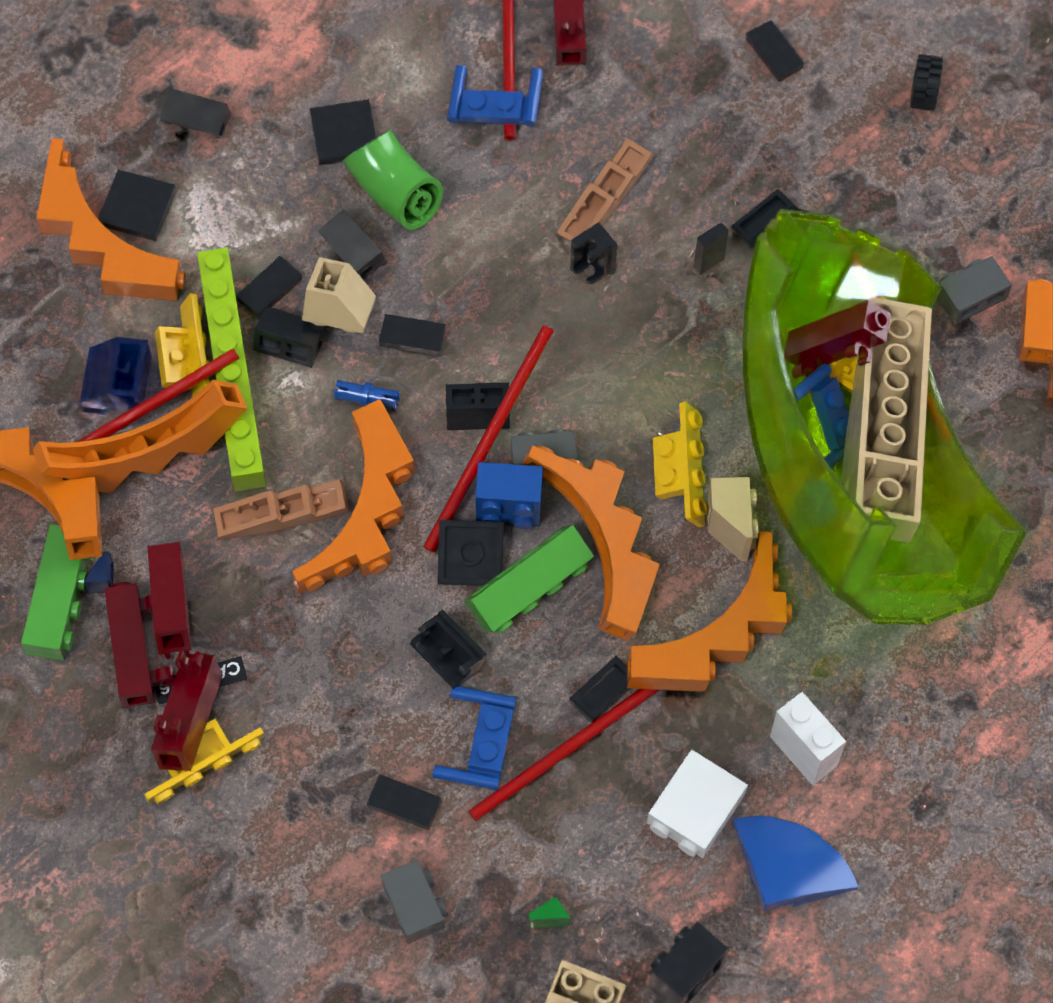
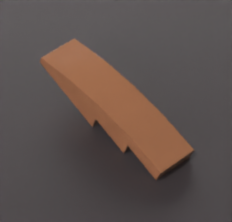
M627 138L613 160H608L594 183L590 182L557 231V234L571 242L573 238L599 222L603 226L637 182L654 157L653 154Z
M340 479L313 488H309L305 484L277 494L273 490H269L213 508L219 539L287 529L350 512L345 485Z

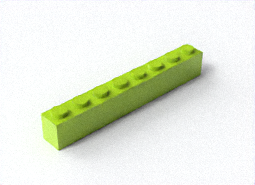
M228 247L197 252L213 360L232 348L235 349L240 358L218 371L216 379L237 384L247 406V410L225 432L234 490L236 492L266 487Z

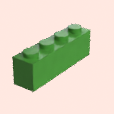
M50 524L21 645L26 655L64 661L66 651H71L73 647L74 632L71 631L73 621H78L80 617L81 601L78 600L81 590H86L84 581L88 576V572L85 571L87 562L92 561L93 558L69 560L64 535L59 525Z
M573 525L563 526L465 598L463 602L484 632L496 631L497 634L501 633L513 624L511 618L519 612L524 615L533 610L539 604L537 599L546 593L550 596L564 586L562 580L570 574L575 577L584 572L589 567L587 562L595 556Z

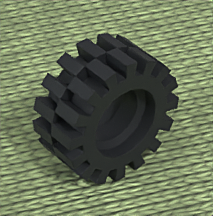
M918 54L913 77L910 108L935 110L941 82L943 57Z

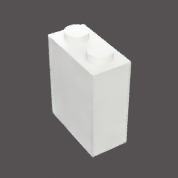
M803 692L776 712L770 734L771 739L812 786L838 766L846 744L845 739Z
M691 749L648 813L647 823L651 825L650 829L656 835L664 839L670 837L678 842V847L686 854L693 857L698 855L704 858L744 798L748 784Z

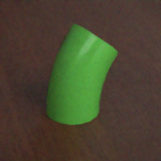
M391 129L342 160L370 198L406 229L416 230L423 227L438 211L443 197L441 182L431 176L412 158Z

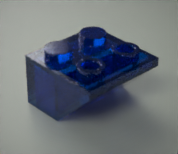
M115 337L90 347L79 401L80 407L128 411L142 403L145 399L152 359L148 340Z

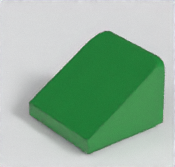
M553 897L529 913L528 925L530 928L566 927L570 925V916L558 898Z

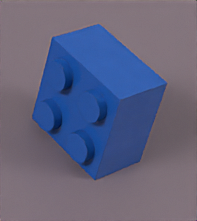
M478 462L475 497L476 521L504 522V525H514L519 529H530L533 526L540 527L543 466Z

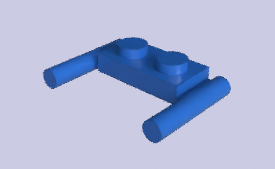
M457 65L455 67L447 116L448 122L458 123L462 121L535 126L543 78L542 69L533 68L531 70L528 96H524L523 92L464 90L467 67L464 65Z
M822 364L787 394L788 399L792 403L798 402L809 392L811 394L828 449L831 451L813 467L812 472L817 478L823 477L843 459L849 417L844 394L840 389L837 377L830 378L832 369L828 364Z
M460 686L455 689L451 688L450 698L481 704L468 763V771L435 765L432 778L498 790L517 697Z

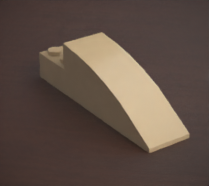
M870 296L868 300L890 313L891 319L887 342L871 348V362L860 366L858 365L859 355L857 359L840 486V496L848 498L845 531L910 543L920 525L932 308Z

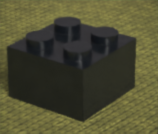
M698 921L691 929L685 926L674 938L673 942L675 944L671 951L667 954L663 950L650 965L652 969L649 972L651 976L649 988L665 1003H690L724 966L728 948Z

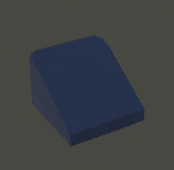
M109 551L103 552L102 557L98 559L86 577L84 584L88 593H105L104 588L112 587L114 583V562Z

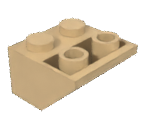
M319 257L306 288L302 321L311 322L317 326L335 327L350 333H364L376 295L349 263Z
M750 477L711 478L707 498L708 533L740 561H748L750 550H755V538H758V520L754 519V508H756L757 502L756 489H750Z
M562 960L545 1003H620L626 985Z

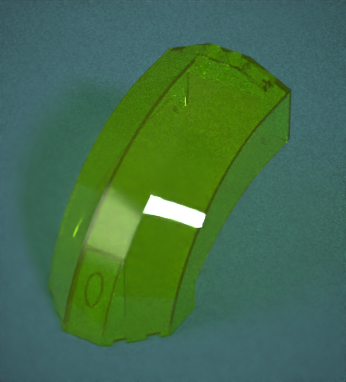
M780 209L775 219L769 222L755 243L744 308L742 349L746 409L753 447L762 478L785 529L831 592L875 624L928 625L991 601L1027 531L991 491L961 447L940 398L930 358L920 525L910 543L890 540L897 525L882 508L875 507L868 517L842 485L843 459L832 469L826 463L824 458L831 451L828 449L815 406H813L807 394L797 402L793 392V388L806 378L805 374L796 379L793 378L792 369L795 365L784 359L788 332L867 301L870 296L877 298L885 297L892 301L933 308L942 286L911 253L901 248L898 249L897 253L880 245L882 239L860 228L857 233H854L840 226L842 220L833 215ZM840 387L844 394V401L849 414L852 394Z

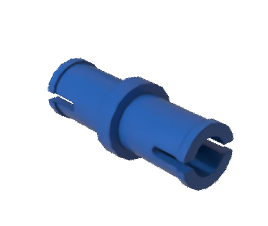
M338 380L336 383L338 389L334 391L335 400L361 403L363 407L381 399L385 408L397 410L399 404L396 401H400L399 390L373 387V383L368 382L361 385Z

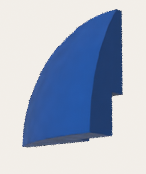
M751 816L733 819V825L751 882L755 885L763 912L790 904L798 906L859 888L851 869L840 853L809 828L798 823L777 819L776 817Z

